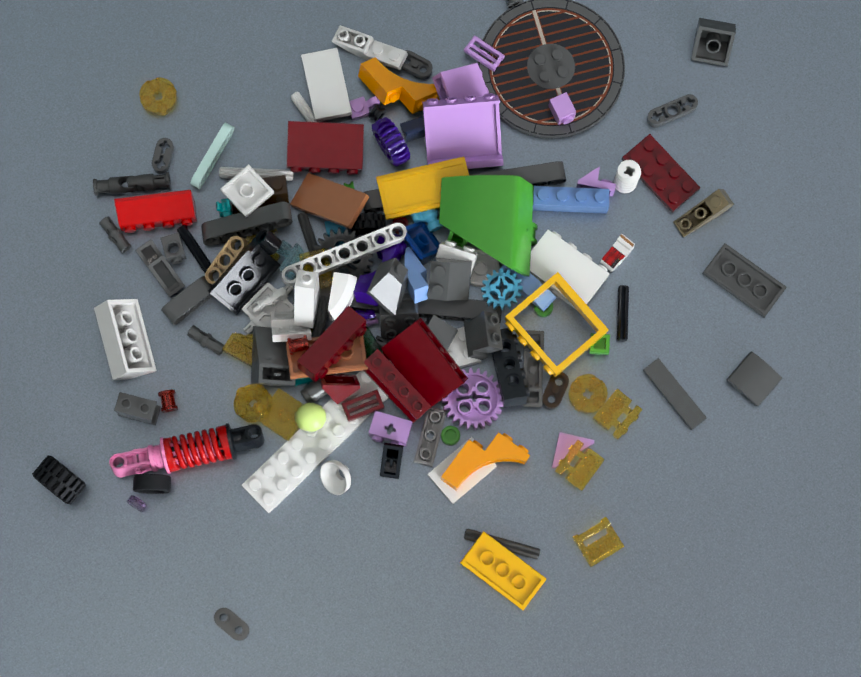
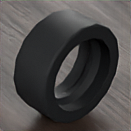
M134 475V492L146 494H166L170 492L171 477L168 475Z

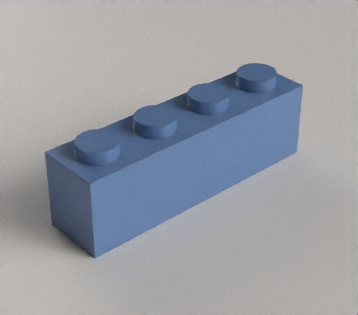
M534 186L533 211L607 214L610 189Z

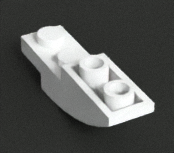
M341 25L332 39L334 44L367 61L376 57L384 67L389 66L401 70L408 56L407 51L376 41L370 35Z

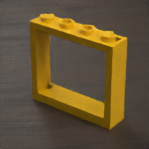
M558 272L508 313L504 319L508 329L511 332L515 331L519 336L517 337L518 341L524 347L527 345L531 350L530 354L536 361L540 360L544 364L543 369L549 375L552 374L554 377L580 357L609 330ZM553 284L597 332L558 366L552 362L514 318Z

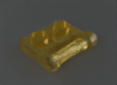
M607 517L602 518L600 523L582 534H576L572 537L590 567H593L624 547ZM606 529L608 534L587 547L584 545L583 542Z

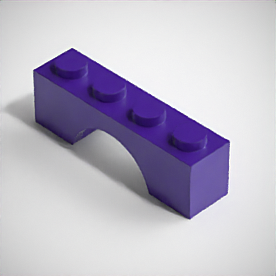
M393 234L395 237H400V236H402V235ZM379 236L376 243L383 244L385 240L382 236ZM403 240L398 244L378 251L377 256L382 262L393 258L399 261L401 256L405 254L406 244ZM376 270L366 275H360L353 291L356 302L378 306V303L367 294Z

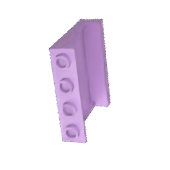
M487 93L481 97L467 95L465 98L459 99L457 97H447L446 100L431 98L423 102L427 165L464 156L467 169L504 166L501 147L500 100L498 95Z

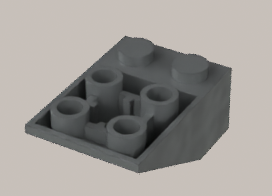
M253 326L251 384L294 386L296 379L290 380L286 342H273L271 327Z

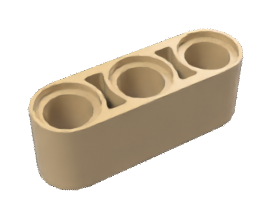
M233 236L227 241L205 273L208 283L214 284L216 281L213 280V273L218 271L220 277L248 246V241L245 238ZM240 240L242 243L241 248L236 250L235 243ZM229 256L230 263L225 266L224 258Z

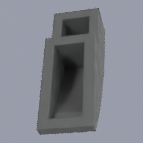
M151 239L135 250L169 297L185 287Z

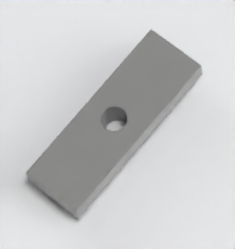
M431 407L426 412L414 463L433 467L446 410ZM432 433L434 437L429 439L427 434Z

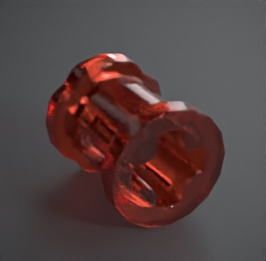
M307 334L301 338H287L290 355L309 349Z
M175 390L158 392L162 403V413L178 410L174 398Z

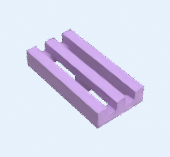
M475 35L464 48L466 54L493 72L505 58V55ZM473 43H477L478 45H480L481 47H483L484 49L498 57V59L496 60L494 57H492L487 52L480 49Z

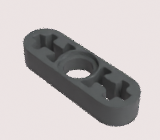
M687 94L649 111L647 123L651 127H659L690 114L696 110L698 100L694 95ZM687 100L693 102L691 107L686 105L681 111V106L685 105ZM675 107L677 114L670 115L667 108ZM662 112L664 113L663 116L659 117L658 121L652 120L653 114L657 117L662 115Z

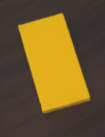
M484 531L460 562L522 610L526 608L547 579Z

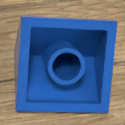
M418 222L405 226L407 232L404 243L406 247L411 248L424 266L436 257L440 242L433 233L429 232L425 222Z

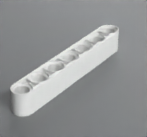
M394 223L289 265L282 271V282L287 286H294L298 270H303L305 265H311L314 268L313 272L318 273L319 276L398 244L406 236V227L402 223ZM399 229L402 232V236L395 237L392 231ZM382 236L385 242L377 244L374 238ZM364 243L367 246V250L359 251L357 245ZM345 250L349 253V257L343 259L339 256V252ZM327 257L332 263L329 266H324L321 263V259ZM293 272L296 278L291 281L287 280L285 274Z

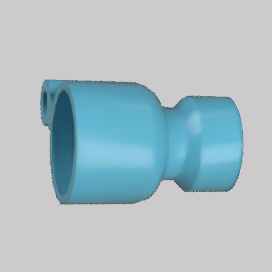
M437 208L411 214L414 223L427 222V228L430 233L443 227L439 223V219H437L439 214Z

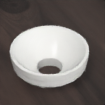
M330 460L321 466L320 478L324 487L330 493L341 495L350 488L351 475L346 465L337 460ZM339 469L342 471L345 478L341 477Z

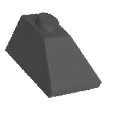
M396 258L379 264L368 288L367 294L391 316L396 315L408 287V269Z

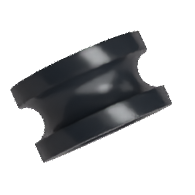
M377 104L370 112L369 118H374V122L381 119L385 115L386 109H381V105Z

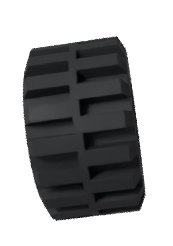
M47 455L32 473L38 482L66 504L71 505L86 487L79 477L53 456Z

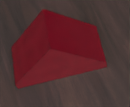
M329 374L325 375L322 379L319 378L322 389L337 404L360 389V383L356 375Z

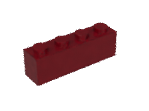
M348 306L297 360L298 369L314 382L319 378L322 379L327 374L328 368L340 360L341 354L353 346V341L366 332V319Z

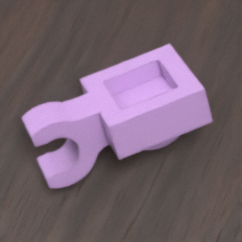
M363 96L349 101L352 121L369 116V110L380 104L379 99L374 96L365 101Z

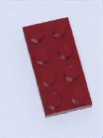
M651 134L646 136L622 157L623 161L633 160L639 164L641 168V181L671 213L677 210L701 188Z

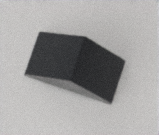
M384 442L380 476L399 479L404 445Z

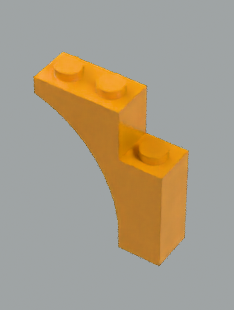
M376 57L360 64L358 77L383 105L394 103L399 99L413 114L423 110V102L427 101V99L436 98L440 100L434 84L417 83L404 79L389 71Z
M498 432L485 451L482 449L483 446L476 440L473 442L468 440L443 473L441 480L457 491L472 473L486 465L504 461L525 465L530 457L529 451L520 444L519 446L512 442L513 439L505 433L502 435Z

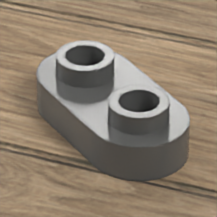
M405 50L408 53L406 60H410V63H404L401 69L420 79L430 77L433 69L431 62L410 50ZM425 68L427 71L421 72L420 69Z
M220 608L215 612V623L233 639L241 641L248 637L249 626L230 609ZM222 614L227 615L226 621H221L220 616ZM239 626L242 627V633L237 634L235 629Z

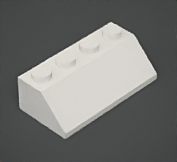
M138 299L106 300L95 307L94 311L112 379L127 380L157 371Z

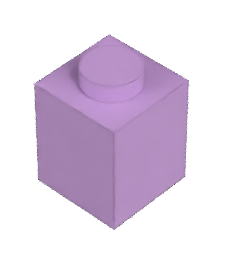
M567 92L549 100L548 106L558 125L562 123L568 124L574 120L576 110Z

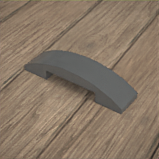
M525 330L544 351V331ZM526 345L523 358L526 379H523L524 385L529 387L530 396L527 397V404H524L523 407L542 408L543 363L540 360L536 361L530 354L531 350Z

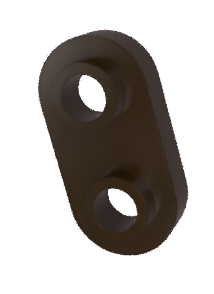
M561 372L556 377L551 375L542 398V403L546 408L555 409L560 405L569 384V378L565 373ZM561 380L562 385H556L555 381ZM553 397L555 402L550 403L548 398Z

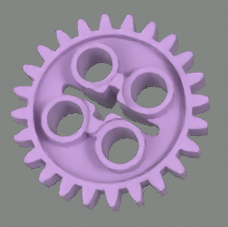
M472 368L469 369L468 373L462 369L468 379L460 387L466 388L467 393L462 394L458 391V388L442 399L441 402L447 404L443 410H449L447 417H454L452 423L458 420L459 427L466 424V430H468L470 425H473V429L476 430L478 425H480L484 429L485 422L490 426L492 424L491 419L496 421L498 418L496 414H501L502 412L498 408L503 407V403L500 401L502 400L501 394H499L500 389L497 388L498 381H492L493 375L489 378L486 377L487 371L480 374V368L477 369L476 373H473ZM478 386H483V387H485L486 392H484V393L479 392V391L477 390V387H478ZM470 396H473V398L476 399V401L473 402V400L470 399ZM481 404L486 405L487 408H488V410H487V411H482V410H480V409H479V405H481ZM465 405L469 411L462 412L459 407Z

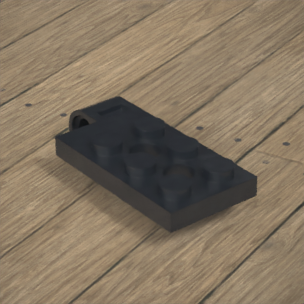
M267 228L261 230L211 286L208 292L237 315L281 266L270 255L278 251L282 241ZM247 270H251L252 275L247 279L243 278V274ZM233 285H239L237 292H230Z

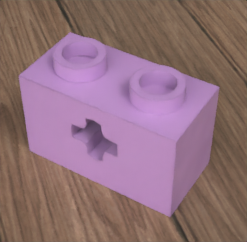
M375 411L369 436L376 442L382 443L384 440L391 442V444L404 445L406 447L413 421ZM393 427L394 432H391L390 435L387 434V430L385 429Z

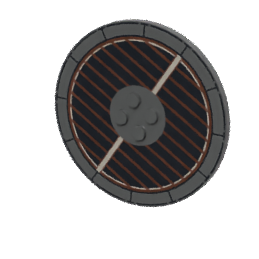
M572 0L524 1V3L517 4L501 14L491 24L482 41L505 55V58L494 72L477 61L482 71V77L489 93L499 97L500 119L519 132L548 139L565 138L580 134L604 119L620 95L625 76V61L619 39L610 25L598 13L581 3ZM480 46V49L487 52L496 60L498 59V57H496L495 55H493L492 53H490L489 51ZM567 92L576 110V115L572 122L558 125L548 106L549 100Z

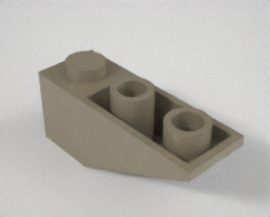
M718 189L676 219L674 224L682 236L685 237L720 216L735 204L724 189Z

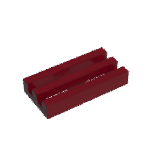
M378 390L341 403L348 422L384 409ZM376 396V399L347 409V406L368 399L370 397ZM379 403V405L375 407H372L370 409L364 410L362 412L350 416V413L371 406L373 404Z

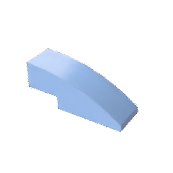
M407 247L405 250V267L408 269L407 289L410 297L416 304L428 299L427 270L411 248Z
M505 265L501 267L503 268L504 273H506L507 270L510 269ZM510 269L511 275L517 274L516 280L521 279L522 283L518 286H522L523 291L519 293L525 298L529 297L543 285L531 273L530 276H523ZM505 278V280H506L508 283H512V284H513L512 281H510L509 279ZM547 289L532 303L544 312L556 299V296Z

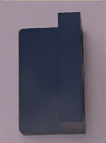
M424 116L400 123L406 143L425 137Z

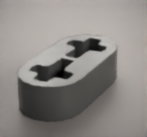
M161 138L156 143L152 167L158 174L166 173L170 167L174 146L168 138ZM165 143H167L168 147L170 148H166L165 153L163 154V149L161 146H164ZM161 158H163L165 166L158 168L156 163H160Z

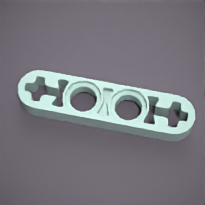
M228 123L223 124L194 173L190 183L192 186L201 189L229 142L234 132V126Z

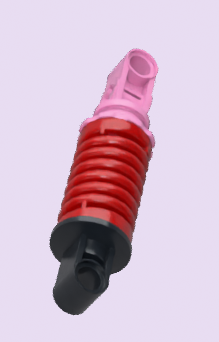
M226 423V425L217 426L215 431L214 428H209V434H207V430H202V436H200L199 431H195L194 438L192 433H187V439H185L184 434L179 435L180 441L177 440L176 436H172V438L162 437L160 438L159 445H148L147 448L114 454L110 458L109 464L114 475L119 478L143 474L148 471L157 472L158 469L165 468L166 472L170 474L171 472L179 471L181 468L187 469L188 466L193 468L195 464L201 466L203 463L205 465L209 464L210 461L216 463L217 459L219 461H224L225 458L226 460H235L237 452L259 448L264 444L265 439L261 427L257 424L231 429L229 423ZM252 435H258L256 438H251Z

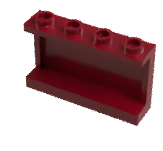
M288 121L287 169H290V172H302V169H309L310 173H320L321 170H328L330 174H339V171H347V174L352 175L358 174V171L361 172L363 169L364 124Z
M421 317L381 348L383 355L388 360H391L395 368L431 406L437 404L468 379Z
M379 349L364 361L368 370L363 371L410 421L414 423L432 407Z

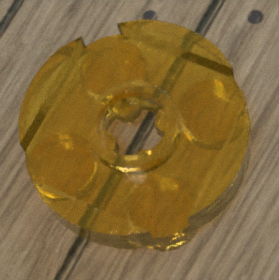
M162 77L146 81L139 92L142 106L147 112L154 115L164 116L168 114L177 102V92L174 85ZM161 92L163 98L155 100L154 94Z
M584 374L577 377L572 382L568 392L571 405L576 411L583 413L598 411L603 407L608 395L605 383L592 374ZM585 389H588L589 392H593V395L590 396V399H587L586 396H583V393H585Z
M249 384L245 387H240L236 391L234 410L246 422L260 421L264 418L263 415L271 410L272 396L263 385ZM254 399L257 403H254L253 407H251L249 403Z

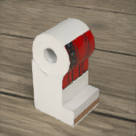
M621 234L603 256L600 263L610 272H613L631 253L635 244Z

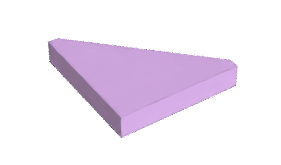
M560 432L552 468H556L593 445L595 440Z

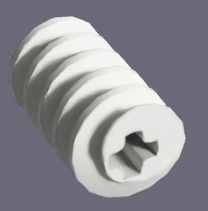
M633 160L621 162L613 181L616 184L615 188L617 191L625 194L632 192L636 188L641 176V168L638 163Z

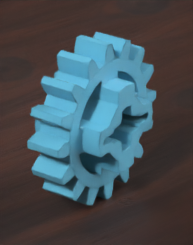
M500 268V273L493 270L492 276L486 275L488 281H482L486 287H482L481 292L485 293L483 299H488V306L493 303L495 310L500 306L501 310L504 311V306L511 309V303L518 304L516 298H522V294L519 292L523 291V287L518 286L522 282L521 279L516 280V273L511 275L510 269L504 273L503 268ZM505 278H507V279H509L510 281H512L513 284H512V283H508V282L505 280ZM502 282H503V286H504V288H505V289H504V292H503V296H501V292H500V288H501V283H502ZM490 294L496 295L499 298V301L494 299Z

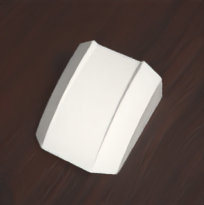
M334 272L328 305L329 319L332 322L348 306L350 307L354 299L353 291L357 277Z

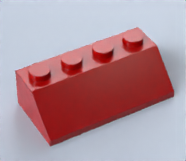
M191 190L114 199L119 227L125 233H134L139 229L151 231L155 227L172 228L174 225L179 224L190 226L197 222L195 200Z

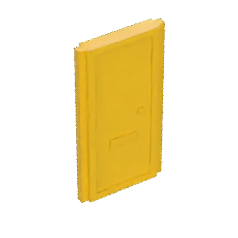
M465 157L376 176L386 220L440 208L442 178L469 176Z

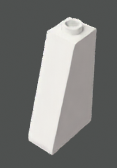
M298 270L294 293L295 326L314 327L321 296L318 273Z

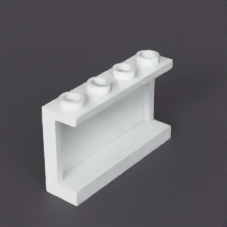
M547 230L531 251L530 273L544 284L558 272L580 298L588 304L604 281L607 280L610 273L607 272L608 270L605 266L594 263L588 254L580 253L574 244L562 240L560 234ZM554 284L548 288L553 294L574 308Z

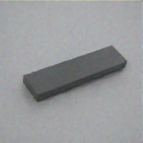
M659 358L643 369V372L690 430H693L707 418Z

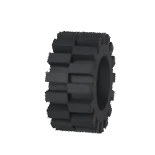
M375 212L361 213L355 221L352 231L356 230L355 235L357 236L360 234L364 236L386 227L385 215Z

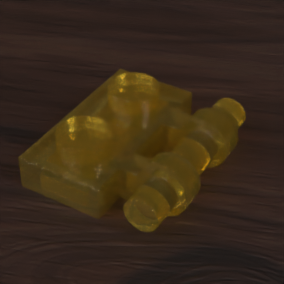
M616 389L593 417V420L607 431L613 425L616 431L612 435L619 439L622 434H626L627 428L633 421L636 422L642 409L636 405L631 410L628 406L632 400L619 389ZM624 412L627 417L620 423L617 419Z
M577 440L574 445L569 447V452L565 458L559 461V466L555 472L562 475L566 469L569 474L565 479L582 491L605 459L590 448H587L584 453L580 451L584 444ZM575 456H578L580 459L572 467L570 465L571 461Z

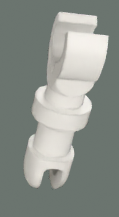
M284 287L279 288L272 295L269 296L268 294L263 300L254 302L251 308H254V312L261 311L268 305H274L273 302L286 299L288 295Z

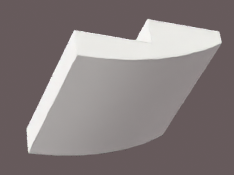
M294 311L270 312L273 342L312 340L311 328L294 325Z

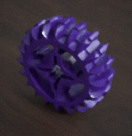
M387 117L375 121L372 124V132L388 161L396 167L406 163L410 159V152L398 128Z

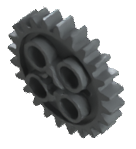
M338 227L337 233L331 229L330 236L324 233V240L318 238L317 241L320 245H314L317 252H312V256L327 251L330 247H336V242L338 241L347 243L361 237L362 234L355 236L356 230H353L350 234L348 228L345 229V232H342L341 228ZM364 243L357 245L359 251L367 250ZM342 250L339 252V256L345 255L346 258L349 257L347 251ZM373 254L363 257L359 261L351 262L350 264L355 266L356 269L346 264L318 277L323 276V283L330 281L329 286H332L334 272L339 273V269L344 267L349 270L350 275L357 277L358 281L360 275H366L365 272H371L367 265H373V261L368 260L373 257ZM324 258L321 259V263H322L324 266H329V265H330V264H327V263L324 261Z

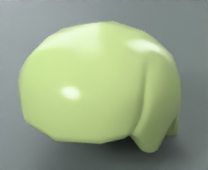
M305 403L296 411L295 422L301 430L314 432L323 427L326 422V412L319 404Z

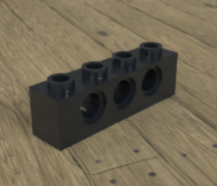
M508 328L500 329L503 349L507 348L510 350L508 352H503L502 350L492 352L503 407L527 404V397L530 396L528 385H524L523 379H526L525 370L520 368L519 362H522L521 353L516 351L515 345H518L517 335L513 334ZM508 365H511V366H513L514 368H512V369H507V368H505V367L508 366ZM512 382H515V383H517L518 385H517V386H510L509 384L512 383Z

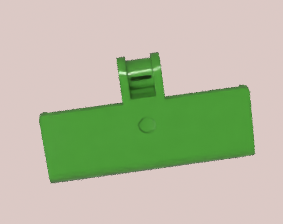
M514 175L443 177L441 181L439 223L508 268L523 276H530L531 246L537 244L535 234L538 229V225L532 222L534 186L522 177Z

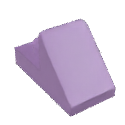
M600 167L578 180L576 188L610 189L609 196L613 197L616 184L606 179L598 180Z

